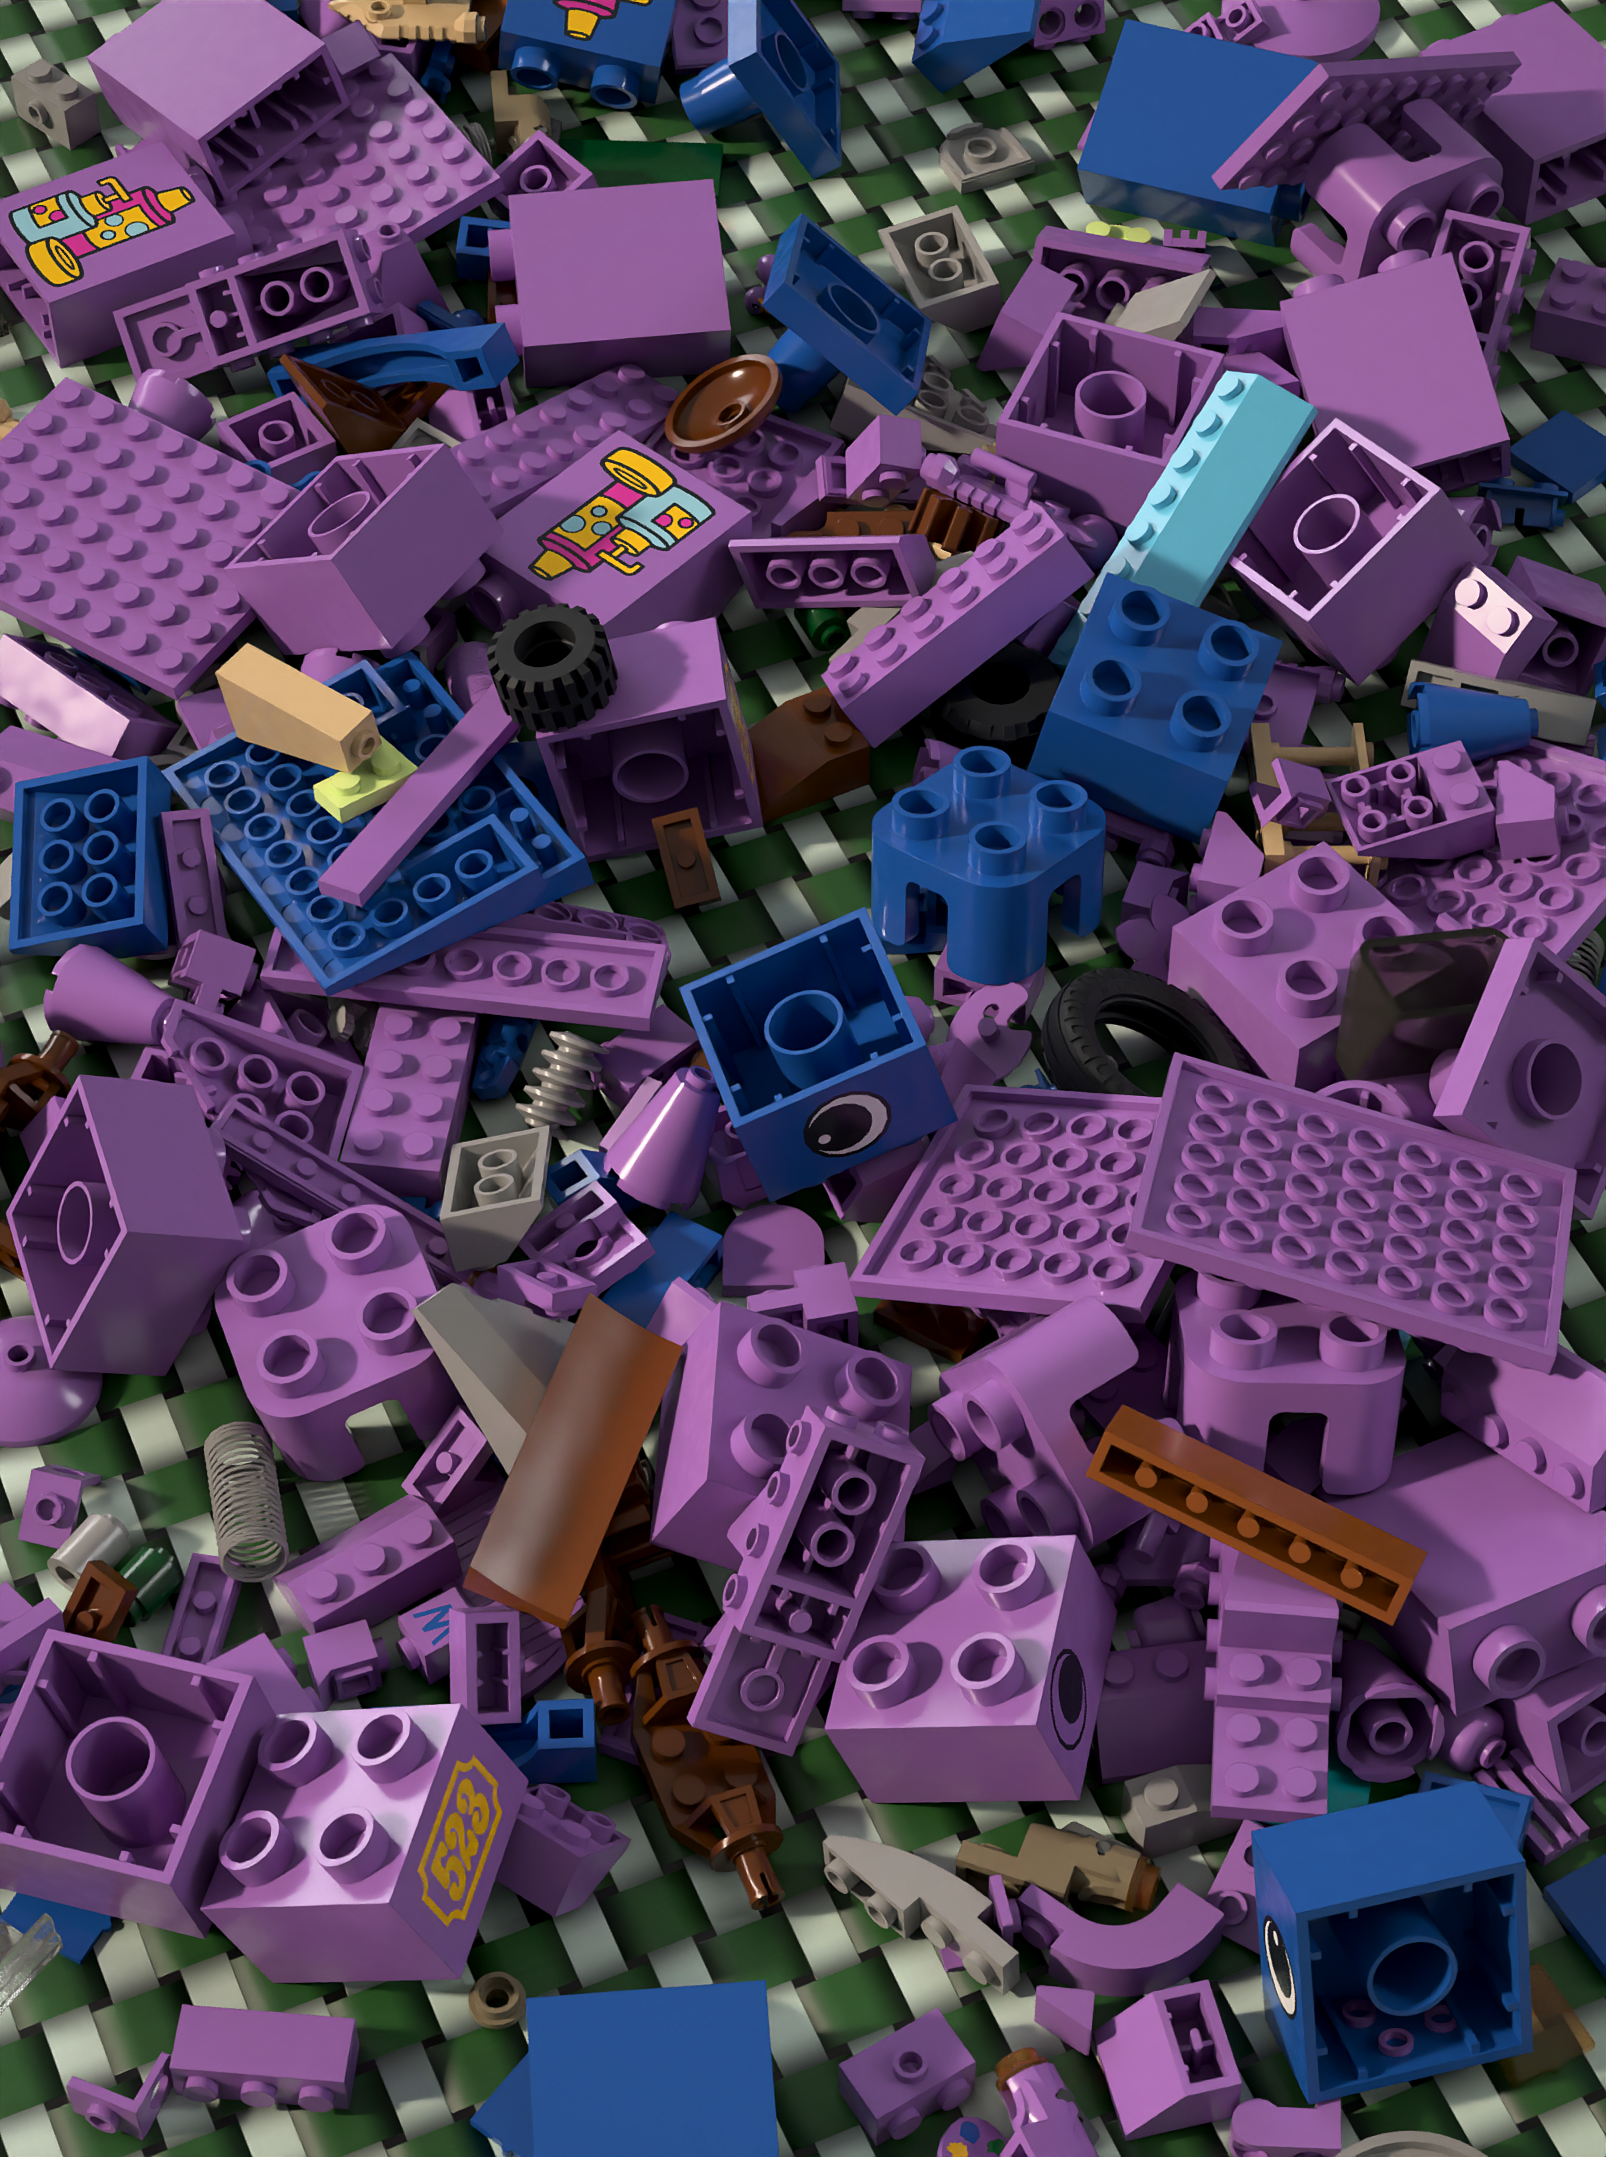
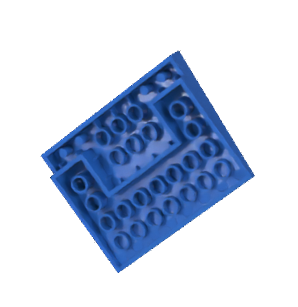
M411 650L377 669H374L364 659L322 682V684L372 710L379 734L417 767L425 761L465 716V713ZM235 731L161 771L170 781L171 788L188 810L209 808L215 847L328 997L594 884L584 854L498 752L362 907L321 894L318 880L387 802L341 824L315 801L313 785L340 772L339 770L244 741L237 737Z

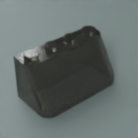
M1479 927L1364 941L1350 961L1335 1046V1058L1347 1080L1369 1081L1430 1073L1434 1061L1442 1052L1448 1049L1461 1048L1506 939L1510 938L1495 928Z

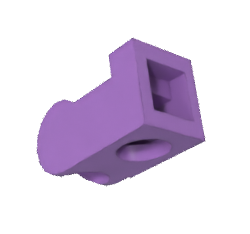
M1341 2097L1315 2103L1314 2108L1276 2107L1268 2100L1259 2098L1248 2099L1239 2104L1233 2112L1228 2140L1230 2152L1234 2157H1335L1342 2149Z

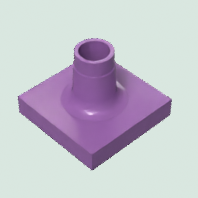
M1536 937L1506 939L1461 1048L1448 1049L1442 1052L1432 1065L1429 1088L1432 1100L1436 1106L1433 1117L1456 1135L1577 1170L1571 1220H1592L1606 1186V996Z

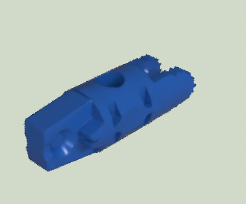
M503 1015L493 1016L478 1055L472 1089L480 1100L505 1097L513 1080L520 1072L538 1019Z

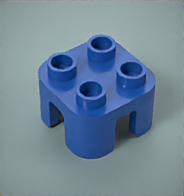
M974 746L959 751L954 756L953 763L943 767L916 786L898 791L893 796L892 802L881 808L873 817L871 921L877 934L896 946H903L918 935L921 885L941 895L947 903V964L954 974L976 983L989 985L1015 983L1030 977L1040 970L1046 959L1048 901L1053 891L1058 895H1063L1062 927L1064 930L1084 938L1093 932L1101 922L1106 815L1097 803L1088 799L1086 790L1080 785L1065 780L1048 781L1012 765L1010 757L1000 749L989 746Z

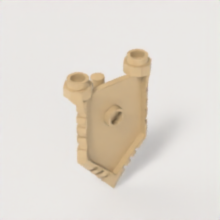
M333 0L328 3L329 9L346 19H350L352 23L360 20L365 30H368L381 40L400 41L401 39H406L409 41L422 40L425 42L435 40L436 42L450 41L451 43L478 45V41H486L487 18L486 16H479L478 12H470L472 0Z

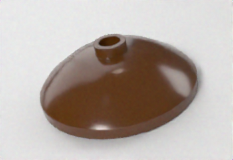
M762 354L737 356L710 368L692 381L672 404L665 420V434L668 440L677 450L692 454L713 453L742 442L763 424L776 406L783 384L781 370L773 359Z

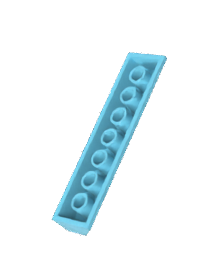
M1226 371L1048 657L1059 668L1062 677L1107 572L1134 583L1152 587L1162 594L1199 608L1318 414V410L1313 405L1259 374Z

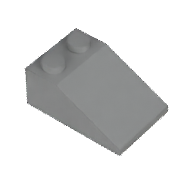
M1208 269L1137 292L1125 307L1117 303L1104 323L1175 341L1187 326L1217 273L1212 269Z

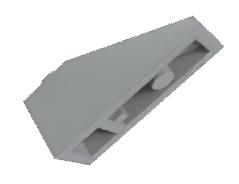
M1212 1764L1174 1765L1124 1781L1121 1818L1136 1850L1142 1853L1141 1862L1239 1831L1244 1821L1242 1819L1210 1817Z

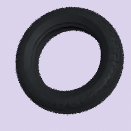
M1103 968L1078 976L1058 992L1052 1000L1043 1021L1041 1033L1043 1057L1051 1079L1060 1091L1153 1097L1130 1082L1111 1063L1099 1044L1094 1024H1114L1132 1029L1162 1046L1172 1056L1174 1052L1248 1074H1251L1242 1050L1215 1015L1211 1016V1012L1200 1004L1199 1001L1195 998L1190 999L1189 994L1173 984L1168 985L1165 980L1136 970Z

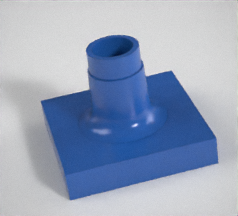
M728 0V57L700 72V75L680 85L681 101L693 126L699 133L707 136L723 127H730L763 112L813 179L842 166L839 62L793 0Z
M801 213L779 238L762 303L763 308L788 327L786 332L768 352V357L774 360L783 376L782 389L776 405L787 412L797 413L811 397H815L840 372H843L886 409L897 416L919 393L932 320L920 312L806 215Z

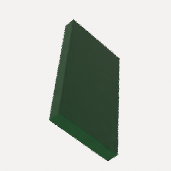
M561 139L560 147L593 173L599 188L713 179L716 207H719L724 156L723 143Z

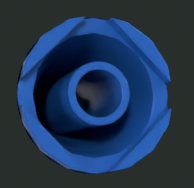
M1423 681L1410 683L1407 700L1416 699V710H1413L1412 713H1407L1409 755L1461 740L1471 762L1527 747L1530 744L1531 737L1538 736V712L1536 708H1529L1526 699Z

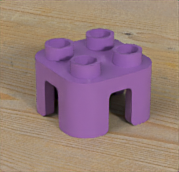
M1418 99L1405 104L1400 119V126L1432 155L1417 162L1404 160L1366 124L1354 123L1344 127L1330 136L1316 151L1308 165L1304 185L1306 191L1344 227L1347 233L1346 247L1344 248L1340 243L1332 241L1314 223H1309L1293 230L1290 243L1291 253L1314 277L1324 274H1336L1344 279V283L1377 274L1379 265L1385 259L1405 250L1421 249L1426 251L1431 258L1432 253H1429V245L1432 233L1436 231L1437 227L1441 228L1446 209L1492 219L1497 213L1504 199V190L1500 187L1503 177L1501 163L1439 105L1430 99Z
M375 1204L351 1207L260 1248L248 1251L238 1257L228 1267L216 1287L214 1299L216 1312L246 1395L287 1466L295 1474L307 1480L319 1482L333 1481L351 1475L363 1468L365 1465L363 1455L356 1438L346 1422L350 1416L386 1400H398L418 1438L421 1440H431L438 1434L457 1405H466L411 1312L412 1309L441 1290V1287L409 1222L401 1213L390 1207Z
M1192 1270L1183 1275L1175 1285L1164 1389L1165 1409L1177 1410L1176 1421L1180 1424L1185 1435L1262 1472L1264 1471L1269 1422L1274 1415L1281 1412L1324 1414L1325 1422L1319 1462V1475L1323 1489L1329 1494L1337 1495L1366 1493L1382 1486L1391 1475L1406 1356L1398 1329L1373 1321H1361L1346 1313L1319 1305H1307L1292 1297L1268 1290L1253 1289L1238 1281Z
M1093 1297L1080 1298L1052 1315L1040 1314L940 1374L939 1390L941 1399L928 1406V1419L937 1439L954 1459L963 1461L970 1456L972 1457L992 1492L980 1501V1510L984 1522L994 1538L1076 1535L1085 1552H1088L1154 1511V1509L1085 1476L1102 1436L1083 1440L1070 1417V1407L1079 1398L1134 1366L1138 1360V1350L1122 1323L1107 1306ZM1173 1418L1156 1420L1185 1434L1180 1424Z

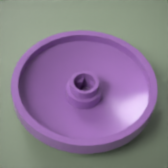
M1222 0L1221 15L1240 0ZM1255 0L1270 29L1248 43L1247 46L1318 61V64L1322 62L1348 61L1367 49L1376 37L1380 17L1379 0Z

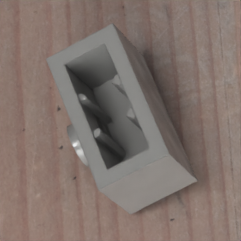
M41 58L11 76L18 116L69 150L74 149L101 132L95 92Z

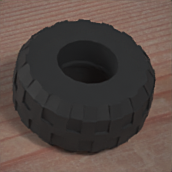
M1008 643L930 704V717L936 739L962 750L974 746L994 747L1004 751L1010 757L1012 765L1021 769L1025 768L1030 764L1048 710L1062 680L1061 671L1039 651L1031 647L1021 646L1020 643Z

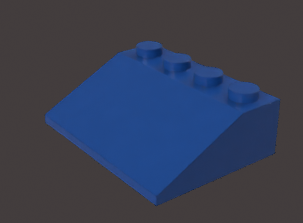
M923 0L912 63L943 94L1033 39L1036 34L1041 0Z
M147 755L15 782L9 951L12 954L63 956L68 950L79 944L100 947L117 959L168 950L169 890L158 816L161 812L170 811L171 783Z

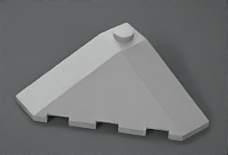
M927 355L919 393L897 416L846 376L829 429L836 431L843 439L854 442L879 414L921 420V445L926 450L972 454L977 447L982 449L983 445L992 446L996 441L997 425L989 423L988 417L984 414L987 407L968 389H962L961 392L955 391L953 384L949 381L952 373L933 355Z
M451 1283L412 1309L411 1312L509 1476L575 1323L560 1318L550 1320L533 1314L530 1308L500 1298L489 1300L471 1294L470 1288Z

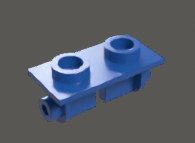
M1497 478L1488 483L1479 482L1477 496L1496 501L1500 508L1503 525L1513 526L1516 510H1523L1522 527L1551 531L1554 530V526L1563 527L1565 510L1557 509V506H1565L1568 492L1559 491V486L1543 482L1533 483L1532 488L1514 486L1515 482L1507 478Z

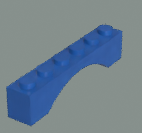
M504 322L294 348L295 352L288 354L371 388L416 381L439 382L452 386L458 391L495 388L519 363V358ZM278 361L266 373L276 397L279 398L294 391L308 407L286 370Z

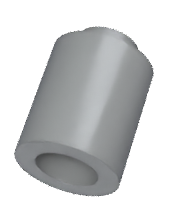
M90 1514L49 1558L47 1566L54 1578L64 1588L73 1593L88 1561L102 1559L112 1568L121 1561L131 1548L127 1539L129 1532L125 1525L113 1515L105 1514L101 1516L99 1514Z

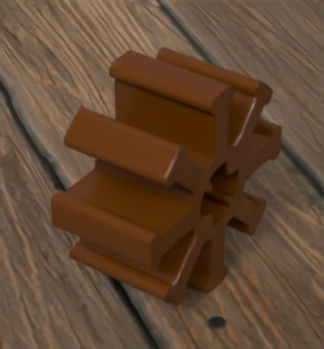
M924 486L908 530L916 534H925L928 542L941 544L942 550L956 554L957 551L961 553L975 552L977 547L984 541L992 538L995 539L1003 533L1007 522L948 496L935 488L930 489Z
M639 1455L604 1538H608L611 1561L616 1568L622 1566L624 1573L673 1556L676 1553L675 1551L650 1544L654 1486L651 1467L646 1459L640 1461Z

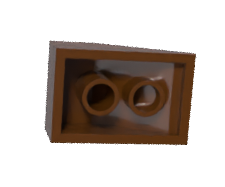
M283 354L280 358V363L314 416L335 439L337 448L343 450L347 455L390 450L409 428L374 388L287 354Z
M828 686L785 701L748 730L753 749L763 824L869 784L870 745L843 712Z

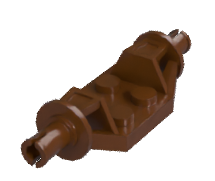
M55 1030L38 1056L27 1053L16 1054L12 1057L7 1067L0 1069V1138L4 1131L3 1127L23 1131L54 1095L67 1098L71 1085L62 1072L79 1049L78 1042L71 1035Z
M606 1537L602 1540L580 1593L585 1605L570 1617L565 1630L560 1627L559 1630L568 1658L563 1670L567 1686L575 1692L592 1695L596 1709L595 1714L599 1723L605 1726H614L626 1721L632 1713L624 1686L632 1681L629 1671L639 1659L638 1655L642 1647L634 1628L631 1627L629 1622L630 1616L637 1611L628 1573L623 1572L622 1566L616 1568L611 1561L608 1538Z
M650 1605L651 1617L648 1616L645 1607L640 1608L629 1618L630 1625L634 1628L644 1655L633 1664L629 1671L631 1680L636 1686L630 1743L668 1834L674 1840L706 1858L711 1869L717 1872L737 1870L750 1900L751 1909L763 1910L764 1904L762 1899L764 1898L768 1907H772L785 1897V1892L779 1884L768 1856L780 1847L784 1839L780 1827L776 1825V1794L755 1745L691 1726L687 1716L708 1667L703 1661L704 1654L700 1648V1643L688 1639L675 1641L660 1605ZM661 1687L663 1696L656 1702L654 1688ZM720 1824L727 1837L720 1841L708 1828L709 1826Z

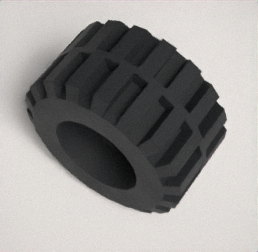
M558 603L555 607L543 604L538 605L536 610L529 612L526 609L518 613L519 617L515 620L509 619L502 625L504 630L496 632L491 639L493 646L488 647L487 657L489 662L487 664L503 710L507 716L511 715L513 722L519 726L526 724L529 730L538 731L543 727L546 728L547 732L558 731L559 727L567 726V729L578 726L577 722L583 719L589 721L596 716L595 711L597 709H604L609 704L608 696L614 695L617 689L615 681L618 680V671L603 625H600L599 619L593 613L587 614L586 609L578 605L570 609L568 603Z

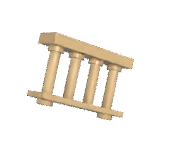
M1251 723L1246 754L1249 785L1256 781L1280 788L1271 764L1277 757L1306 766H1350L1351 773L1373 767V742H1365L1363 723H1353L1350 747H1280L1279 742H1271L1269 723ZM1251 797L1256 846L1265 855L1263 875L1314 847L1292 846L1291 841H1283V836H1287L1288 831H1346L1337 812H1326L1323 817L1314 819L1304 830L1271 821L1262 828ZM1330 846L1350 865H1364L1366 880L1377 889L1379 870H1387L1388 857L1358 856L1353 846Z

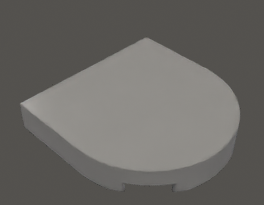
M969 123L952 129L948 132L947 139L942 143L939 150L940 166L961 195L1034 173L1035 169L1034 159L1014 134L1002 127L1001 132L983 128V123Z

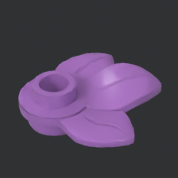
M1155 894L1151 903L1149 919H1129L1119 924L1114 931L1120 949L1128 957L1135 960L1130 968L1131 970L1153 975L1167 981V983L1172 927L1190 917L1187 909L1174 898L1164 894Z

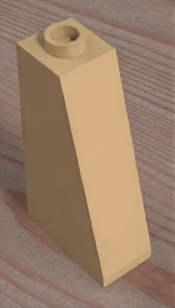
M249 643L244 645L215 672L236 735L244 741L351 774L365 759L371 757L382 744L372 710Z

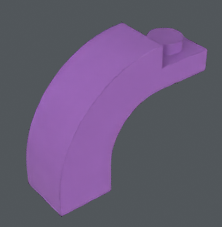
M1179 1882L1153 1912L1136 1922L1124 1925H1103L1089 1921L1032 1883L1018 1898L1017 1904L1023 1937L1039 1949L1047 1948L1050 1950L1048 1975L1075 1989L1092 1990L1097 1995L1115 1997L1149 1994L1174 1985L1189 1976L1200 1967L1221 1942L1225 1918L1224 1912Z

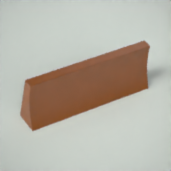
M588 1293L470 1563L463 1588L565 1630L678 1362L683 1346L634 1323L592 1293Z

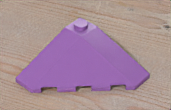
M175 998L161 1044L168 1055L176 1059L188 1078L187 1085L194 1086L198 1102L205 1114H210L215 1121L231 1097L337 1161L364 1066ZM237 1163L240 1170L246 1171L260 1193L258 1198L267 1213L305 1227L320 1222L321 1212Z

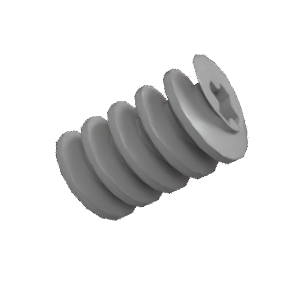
M551 1031L549 1037L559 1048L558 1050L542 1049L540 1054L551 1065L549 1068H533L532 1073L542 1084L541 1086L525 1085L523 1090L534 1101L532 1104L517 1103L515 1109L525 1118L524 1121L535 1128L550 1125L553 1137L568 1142L569 1137L560 1128V1125L576 1126L578 1119L568 1108L585 1107L586 1101L577 1092V1089L593 1090L595 1083L585 1072H601L603 1065L595 1058L594 1053L610 1054V1051L572 1032Z

